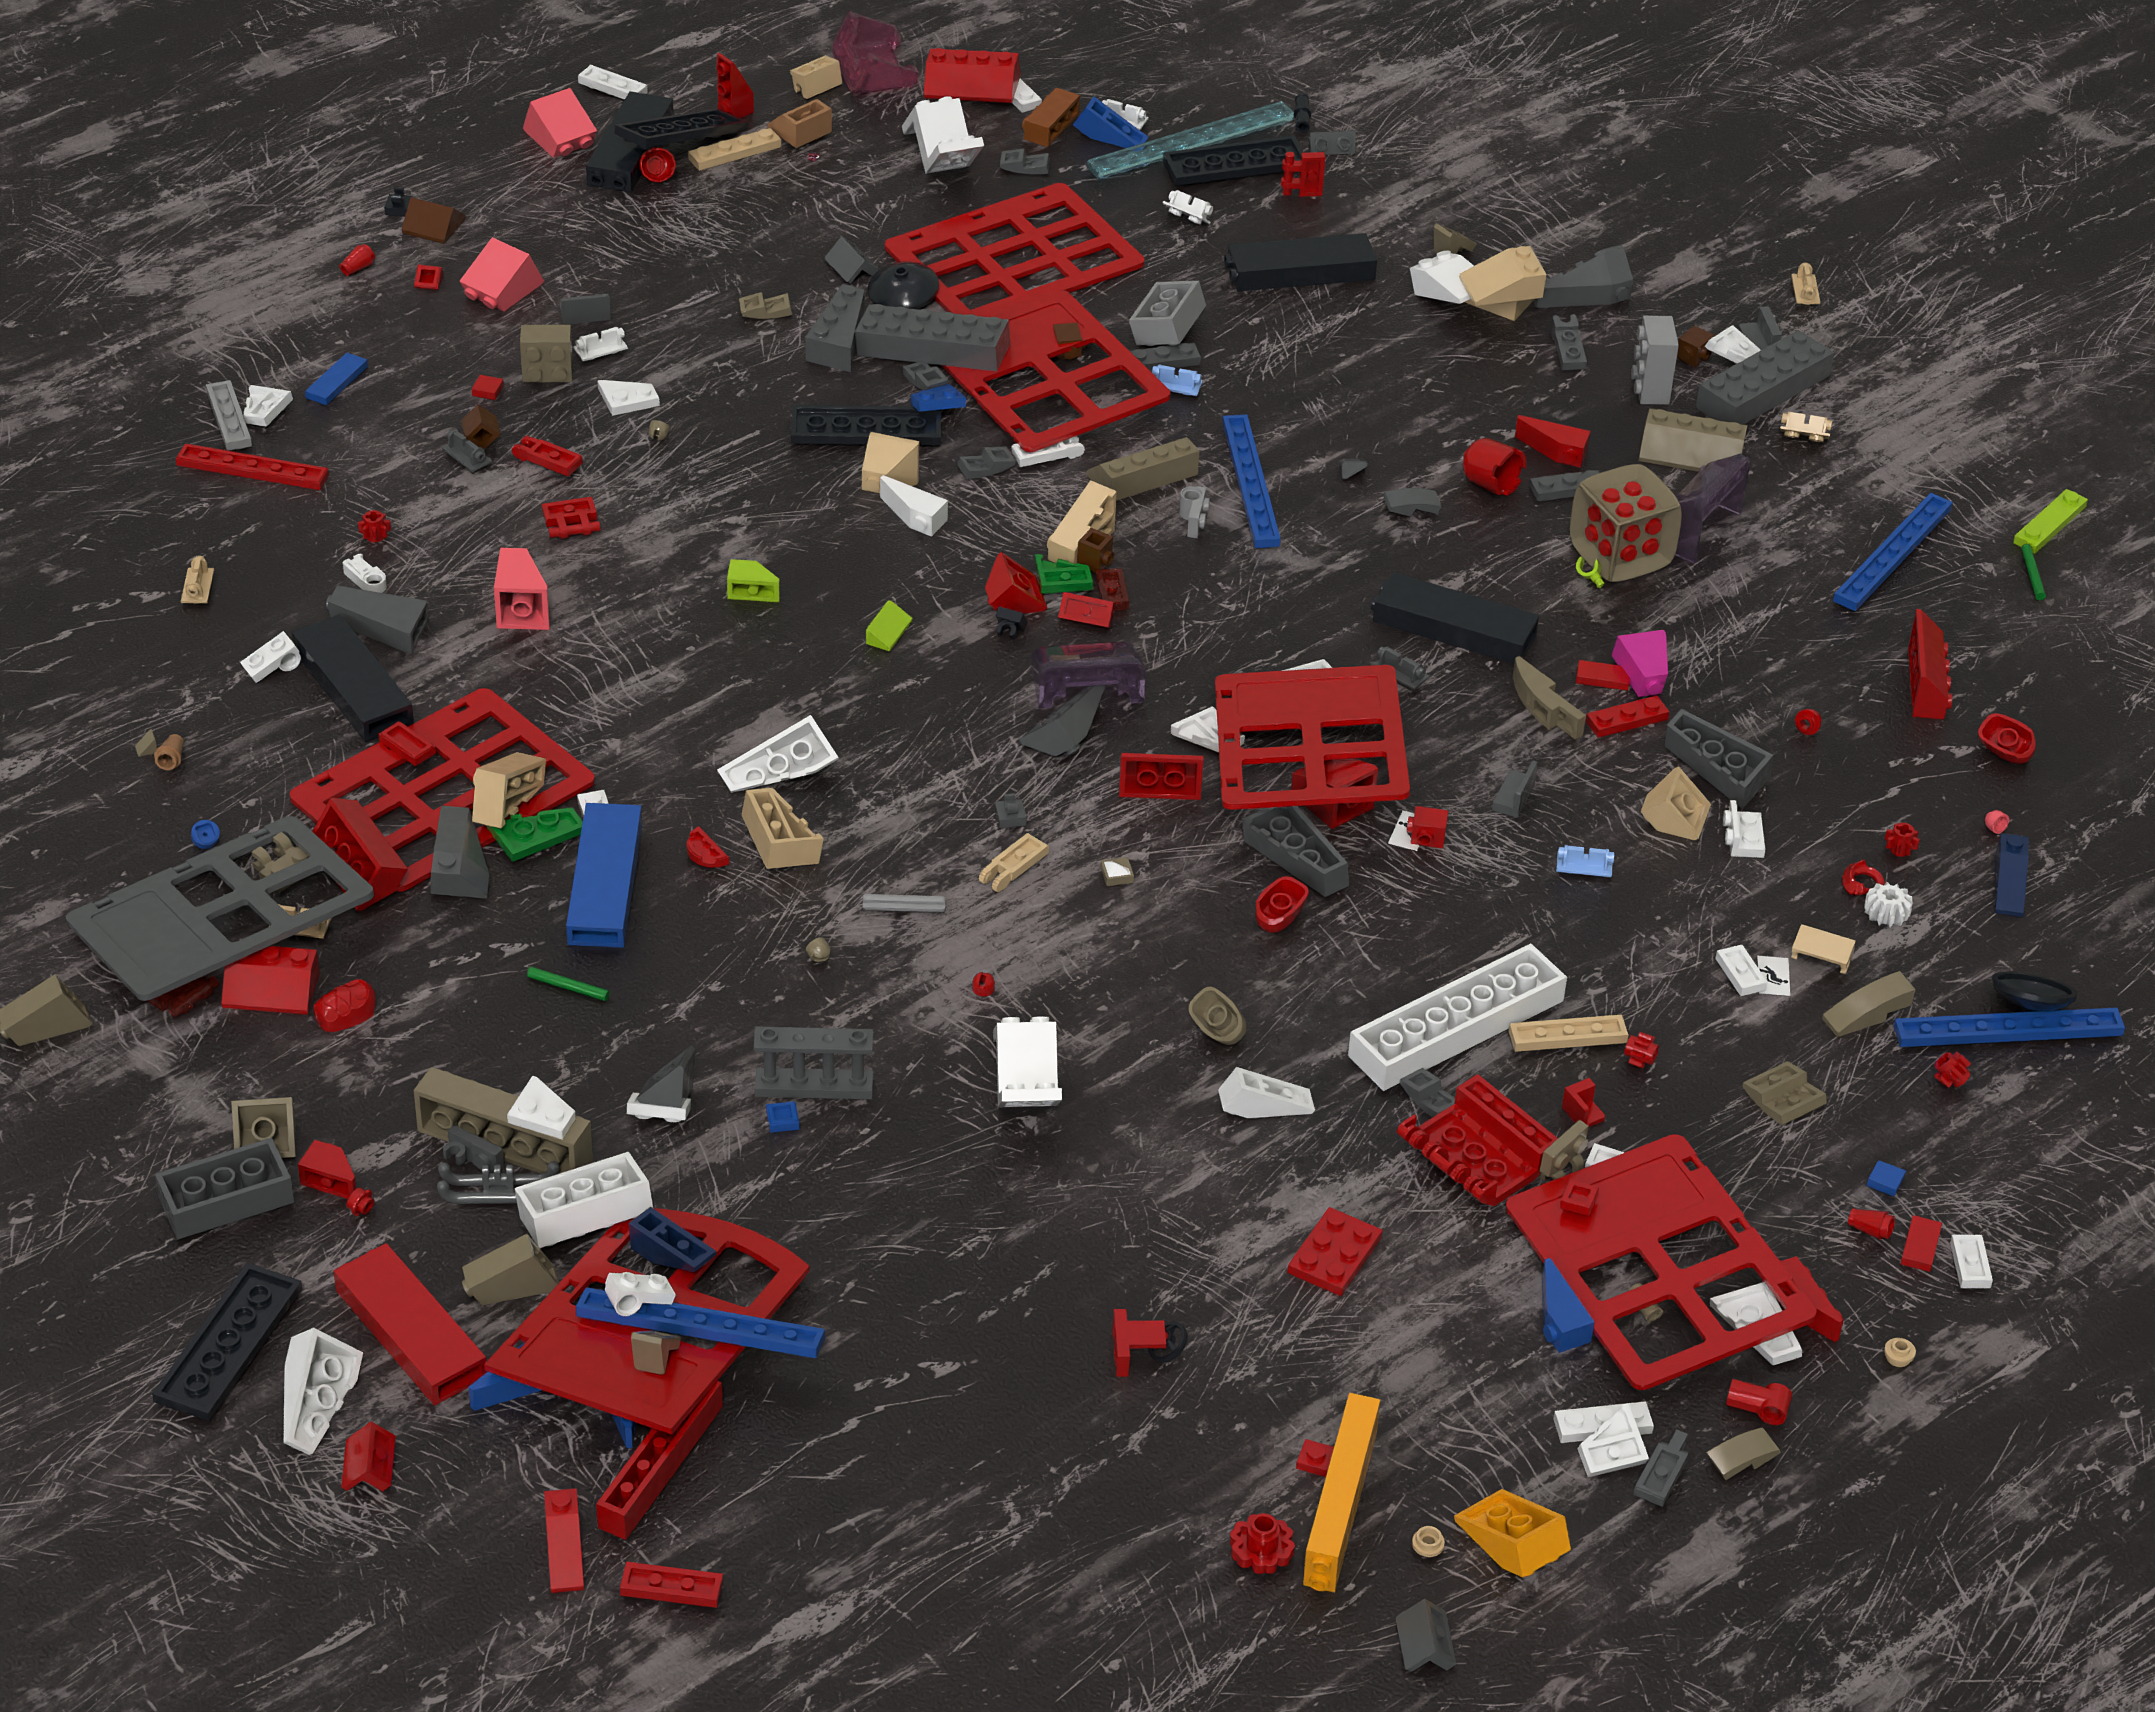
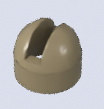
M652 420L648 431L649 436L653 440L656 436L658 441H662L667 437L670 426L662 421Z
M823 937L811 941L805 950L815 962H824L830 956V946Z

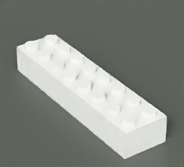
M1529 944L1351 1031L1348 1057L1385 1091L1399 1084L1400 1079L1421 1068L1427 1070L1509 1029L1510 1023L1523 1022L1563 1002L1567 976L1538 949Z

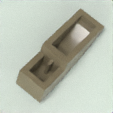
M1898 971L1882 977L1850 994L1825 1012L1822 1019L1837 1037L1885 1022L1887 1013L1912 1006L1915 988Z

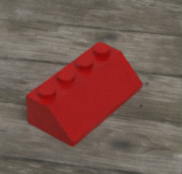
M930 49L925 68L924 98L941 99L943 97H952V99L960 98V100L1012 103L1021 76L1019 54L989 52L985 50Z
M1916 609L1908 644L1912 717L1944 719L1946 709H1951L1952 693H1948L1951 686V676H1947L1950 661L1945 659L1948 654V642H1944L1943 631L1921 609Z
M330 798L312 832L373 887L374 897L354 907L357 911H362L395 892L408 868L357 800ZM339 885L341 890L345 893L346 891Z

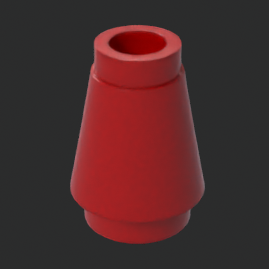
M357 245L343 262L339 264V268L344 275L349 276L372 265L375 260V254L368 245Z
M1852 1208L1848 1218V1225L1879 1240L1883 1238L1889 1239L1894 1230L1895 1216L1889 1215L1888 1211Z

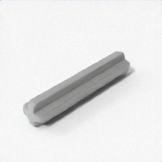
M865 894L863 896L864 910L944 912L946 905L944 896Z

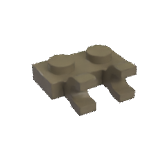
M282 832L273 837V842L278 845L274 848V853L280 857L276 861H272L268 852L261 846L252 851V856L257 859L253 863V868L259 871L260 879L309 858L298 846L294 847L290 839ZM294 883L287 885L279 890H276V892L281 893Z
M1581 1120L1577 1121L1543 1152L1540 1172H1542L1540 1174L1541 1180L1546 1181L1549 1177L1555 1180L1565 1176L1563 1169L1568 1162L1572 1164V1173L1584 1168V1160L1580 1153L1583 1152L1588 1144L1586 1137L1589 1126Z

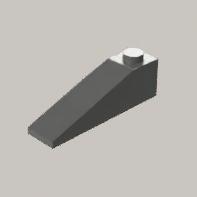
M1618 245L1600 250L1594 254L1595 257L1585 263L1580 261L1575 264V269L1566 274L1560 272L1546 280L1543 298H1536L1534 306L1536 308L1607 305L1630 299L1633 278L1624 247Z
M1103 678L1084 688L1068 700L1063 707L1047 716L1048 719L1041 725L1040 723L1035 725L1019 739L1021 744L1055 757L1063 752L1069 755L1081 747L1079 742L1087 736L1107 684L1106 679Z
M441 806L432 861L430 894L487 899L489 870L474 822H472L470 809Z

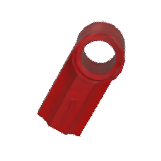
M1732 1379L1726 1405L1758 1413L1760 1419L1767 1424L1781 1425L1786 1420L1792 1400V1392L1785 1385L1778 1383L1769 1384L1765 1388Z

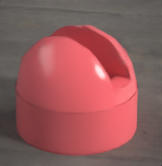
M1993 810L1986 814L1985 825L1989 830L2000 834L2007 828L2009 824L2008 815L1999 810Z

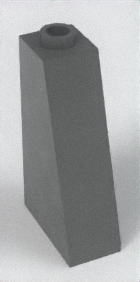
M337 585L333 594L329 595L326 601V610L329 611L330 618L340 614L354 632L410 654L413 653L429 622L428 603L426 600Z

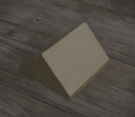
M292 1097L231 1101L234 1149L272 1137L281 1158L296 1157V1121Z

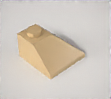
M871 432L862 467V490L880 493V477L882 475L910 486L917 485L919 482V441Z
M1678 766L1647 794L1641 813L1657 831L1696 840L1699 839L1711 803Z

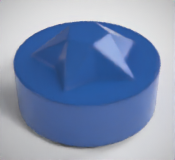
M200 820L193 825L191 839L197 847L209 849L214 847L219 841L220 831L213 821Z

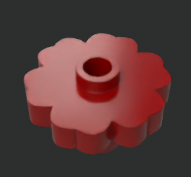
M1252 1514L1248 1517L1247 1522H1237L1234 1529L1230 1532L1231 1557L1237 1561L1241 1568L1252 1567L1256 1574H1272L1276 1571L1277 1565L1287 1566L1290 1563V1559L1294 1556L1293 1530L1287 1527L1285 1521L1276 1520L1269 1514Z

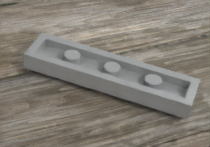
M231 380L206 384L207 394L226 450H240L251 447V437Z

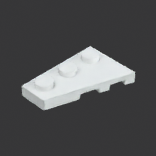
M1765 1282L1710 1298V1306L1735 1330L1782 1311L1776 1297ZM1793 1331L1754 1346L1772 1365L1802 1357V1349Z

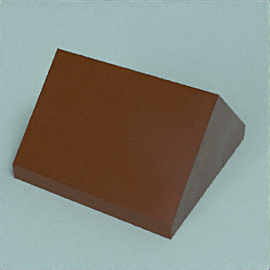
M411 197L402 226V233L445 244L464 222L466 216L454 208Z

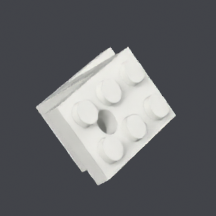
M943 97L938 102L932 103L929 100L920 101L915 105L902 125L904 135L916 133L925 174L969 167L984 147L982 137L968 136L960 98Z
M1019 1017L1002 1018L1001 1023H997L993 1030V1042H996L998 1107L1057 1106L1062 1100V1088H1058L1056 1022H1049V1017H1032L1030 1022L1021 1023Z

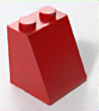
M1354 758L1324 761L1327 787L1370 786L1377 784L1378 768L1373 764ZM1305 767L1292 773L1291 790H1300L1307 787ZM1374 802L1306 805V807L1329 828L1334 829L1374 809Z

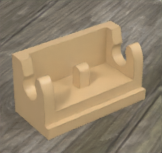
M826 55L790 70L796 93L800 92L802 88L803 98L806 99L842 84L839 61Z
M1801 924L1792 947L1791 958L1797 960L1799 953L1841 965L1840 973L1846 974L1853 958L1856 941Z

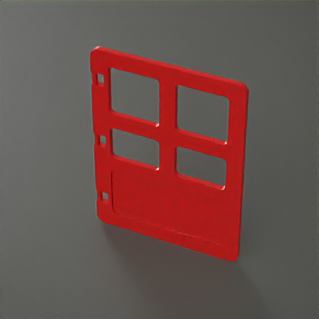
M1058 290L986 316L1009 320L1010 346L998 371L941 365L1026 452H1035L1170 400V390L1065 290ZM1077 323L1082 341L1058 345L1053 325ZM1090 343H1096L1110 356L1067 373L1062 372L1050 360L1052 357L1071 351V347L1077 349ZM1028 366L1033 367L1046 380L1006 396H998L985 383ZM1118 370H1124L1147 393L1102 409L1077 385ZM984 391L986 394L980 396L977 392ZM1053 394H1060L1082 417L1043 432L1035 433L1013 409ZM1020 428L1023 432L1016 433L1014 430Z
M1372 665L1222 674L1215 678L1222 806L1224 808L1236 810L1404 800L1410 796L1396 672L1393 666ZM1232 695V698H1223V696ZM1366 724H1381L1383 726L1384 740L1335 744H1324L1322 742L1321 728ZM1280 729L1302 730L1303 744L1299 746L1248 749L1241 748L1240 746L1241 732ZM1225 739H1235V741L1225 742ZM1368 757H1385L1387 759L1389 783L1386 785L1335 788L1326 786L1324 761ZM1299 761L1305 764L1307 785L1305 789L1245 792L1243 790V765ZM1237 783L1238 785L1236 787H1228V784Z
M1673 1134L1511 1196L1506 1201V1211L1543 1263L1545 1259L1551 1258L1594 1320L1593 1333L1635 1389H1650L1811 1324L1816 1319L1817 1310L1804 1291H1801L1787 1269L1756 1229L1745 1219L1739 1207L1708 1167L1704 1166L1688 1141L1681 1135ZM1692 1161L1697 1169L1690 1171L1684 1163ZM1570 1179L1599 1187L1598 1197L1589 1216L1560 1208L1561 1198ZM1710 1221H1717L1738 1247L1691 1267L1680 1269L1659 1242ZM1739 1222L1745 1231L1737 1233L1732 1224ZM1631 1252H1637L1658 1278L1648 1284L1600 1301L1595 1297L1579 1273ZM1751 1267L1755 1269L1785 1310L1736 1330L1726 1331L1694 1289ZM1788 1285L1794 1294L1786 1297L1780 1288ZM1672 1299L1705 1342L1654 1363L1645 1364L1616 1326L1614 1320L1664 1300Z

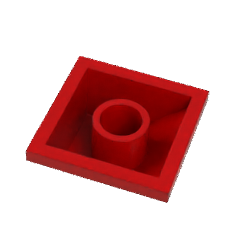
M1000 552L996 557L985 586L989 605L996 611L1000 606L1023 614L1045 611L1047 605L1043 594H1041L1036 575Z

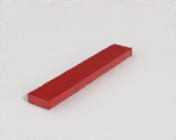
M184 444L176 457L177 466L321 490L329 476V469L325 467L192 444Z

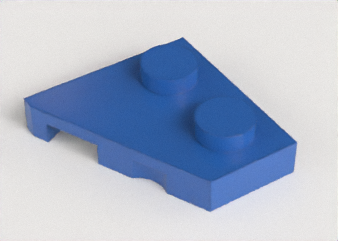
M946 384L912 394L911 405L918 411L966 407V397L952 385Z

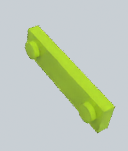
M2068 489L2064 490L2015 535L2013 543L2020 547L2024 544H2029L2033 553H2037L2086 508L2088 499L2078 495L2076 492Z

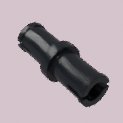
M1301 93L1295 97L1296 107L1293 115L1296 119V130L1300 133H1305L1310 129L1311 109L1309 107V96Z

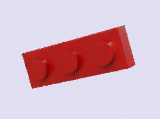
M1653 696L1587 713L1586 723L1597 738L1668 720L1669 710L1658 696Z
M626 1562L620 1584V1596L717 1608L723 1585V1574Z

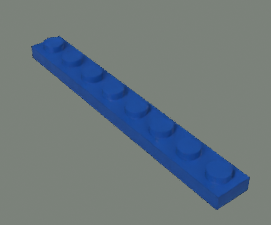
M1248 415L1223 416L1222 424L1254 547H1280L1281 538Z
M1930 493L1834 593L1833 601L1856 611L1951 511L1953 502Z
M2118 1008L1897 1018L1893 1026L1900 1047L2123 1036L2125 1030Z
M587 1287L576 1305L577 1317L754 1347L773 1352L794 1354L802 1357L817 1358L825 1341V1329L678 1303H672V1305L642 1303L636 1313L630 1316H621L616 1312L604 1290Z

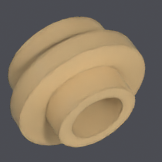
M1893 1338L1886 1343L1884 1353L1890 1364L1896 1367H1904L1913 1361L1916 1349L1906 1339Z
M1421 1527L1413 1536L1412 1546L1419 1555L1434 1557L1439 1555L1444 1549V1538L1435 1527Z

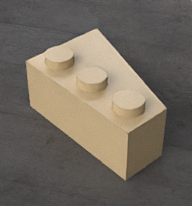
M1090 480L1057 529L1047 541L1049 561L1057 563L1058 559H1062L1070 563H1077L1078 541L1090 528L1108 535L1115 531L1117 491Z
M516 752L476 768L473 777L475 791L472 822L502 828L506 824L504 819L509 814L515 815L518 812L517 806L522 801L528 802L544 785L546 759Z
M773 788L746 790L742 818L766 869L819 864L824 838L819 833L814 834L808 828V822L804 818L798 819L792 813L793 808Z

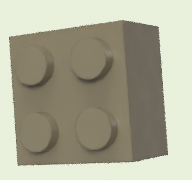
M521 325L520 351L523 382H572L571 325Z

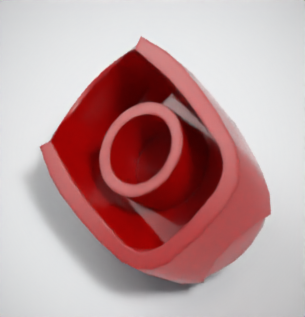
M1998 713L1991 714L1982 722L1978 729L1979 741L1998 757L2015 764L2027 763L2036 751L2033 730L2011 717Z
M1288 876L1278 878L1271 883L1256 900L1255 917L1258 926L1270 933L1280 932L1289 926L1307 901L1308 887Z
M356 979L336 987L328 994L323 995L314 1004L315 1020L326 1032H337L361 1024L373 1017L376 1005L375 991L366 980Z

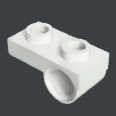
M283 631L240 663L255 683H257L278 667L283 671L295 669L301 661V656L297 647Z
M609 1273L605 1282V1292L616 1312L621 1316H630L636 1313L642 1303L672 1305L676 1295L667 1278L659 1274Z

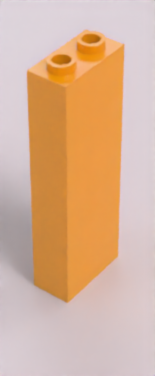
M1349 1393L1306 1549L1303 1585L1311 1587L1316 1591L1335 1593L1377 1436L1380 1399Z

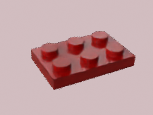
M1328 1207L1288 1264L1287 1273L1342 1296L1381 1240L1383 1230Z

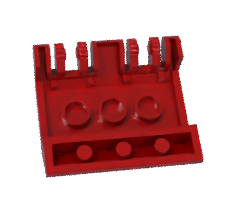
M1478 1074L1457 1087L1455 1104L1419 1127L1416 1126L1417 1116L1414 1114L1403 1121L1397 1128L1399 1136L1409 1142L1414 1148L1422 1150L1421 1154L1455 1182L1464 1184L1463 1188L1470 1192L1478 1201L1490 1206H1496L1537 1179L1541 1173L1540 1167L1543 1152L1558 1139Z

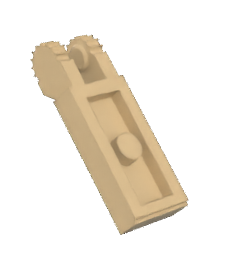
M1027 833L996 856L982 870L978 879L983 884H987L995 878L991 887L994 891L1000 892L1008 886L1010 881L1015 880L1049 853V846Z

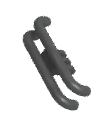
M551 1161L547 1165L546 1172L514 1174L513 1164H507L506 1172L502 1173L501 1164L494 1165V1173H490V1168L487 1164L482 1165V1174H456L450 1170L448 1163L443 1162L438 1166V1172L443 1180L437 1183V1191L440 1197L453 1204H517L514 1186L526 1185L557 1175L559 1173V1165L557 1162ZM449 1184L454 1186H483V1192H455L450 1190Z

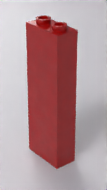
M387 1243L333 1270L336 1292L434 1406L467 1389L487 1373L484 1370L486 1356Z

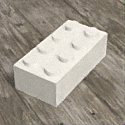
M629 1152L515 1188L520 1219L539 1248L553 1246L557 1242L580 1237L600 1228L611 1227L616 1223L636 1218L649 1207L653 1208L649 1181Z

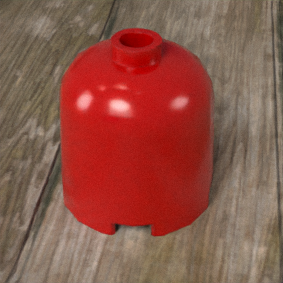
M1482 438L1473 442L1465 451L1462 463L1464 474L1468 480L1497 495L1503 494L1505 496H1509L1520 485L1522 481L1519 479L1521 469H1526L1527 466L1524 452L1490 438Z

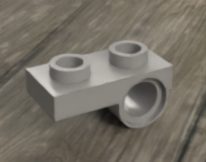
M1189 486L1181 490L1179 514L1183 519L1188 520L1187 537L1198 538L1200 528L1204 529L1205 513H1208L1210 498H1206V487Z

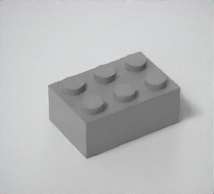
M1156 282L1129 319L1136 345L1155 346L1168 344L1169 346L1180 344L1206 307L1200 282Z
M1643 316L1642 325H1638L1637 328L1639 345H1635L1634 348L1636 365H1632L1631 369L1632 380H1635L1634 393L1639 395L1640 404H1669L1679 346L1673 317Z

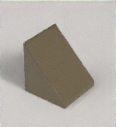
M152 729L135 745L138 757L155 753L157 747Z

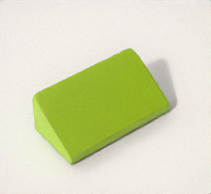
M888 600L867 627L866 644L890 651L912 622V617L894 602Z

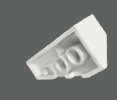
M810 715L717 769L730 792L733 793L813 774L839 758Z
M315 1328L291 1337L284 1375L285 1444L308 1455L313 1454L329 1428V1421L335 1411L340 1410L346 1393L357 1382L363 1352Z

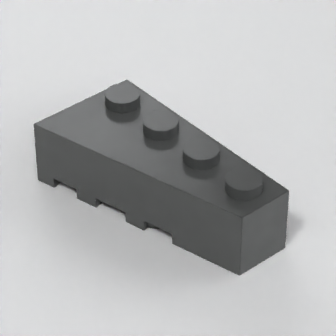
M841 285L805 337L806 361L851 372L856 348L855 330L865 313V289L856 288L852 285Z
M1683 709L1667 724L1665 747L1730 800H1736L1737 806L1741 809L1748 804L1771 777L1773 754Z

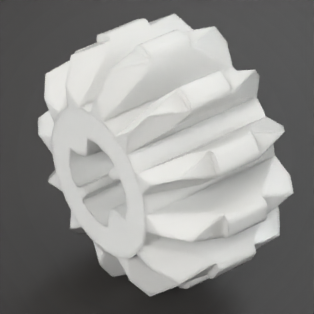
M1886 882L1883 886L1876 883L1874 888L1869 889V892L1866 894L1865 913L1869 915V920H1877L1879 926L1881 924H1887L1889 928L1893 924L1901 926L1904 921H1908V917L1911 915L1912 896L1908 895V889H1900L1898 884L1893 886Z

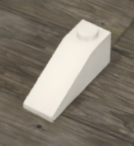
M882 475L880 477V498L909 528L933 536L948 520V500Z
M1239 1067L1234 1069L1218 1089L1223 1111L1245 1118L1312 1114L1315 1111L1310 1089Z

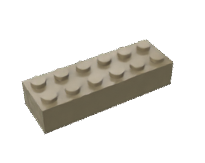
M430 1067L414 1089L418 1132L449 1142L448 1130L453 1125H456L503 1148L504 1161L537 1173L546 1172L547 1165L551 1161L558 1163V1174L593 1163L590 1120L575 1116V1121L563 1140L508 1123L507 1114L519 1096Z

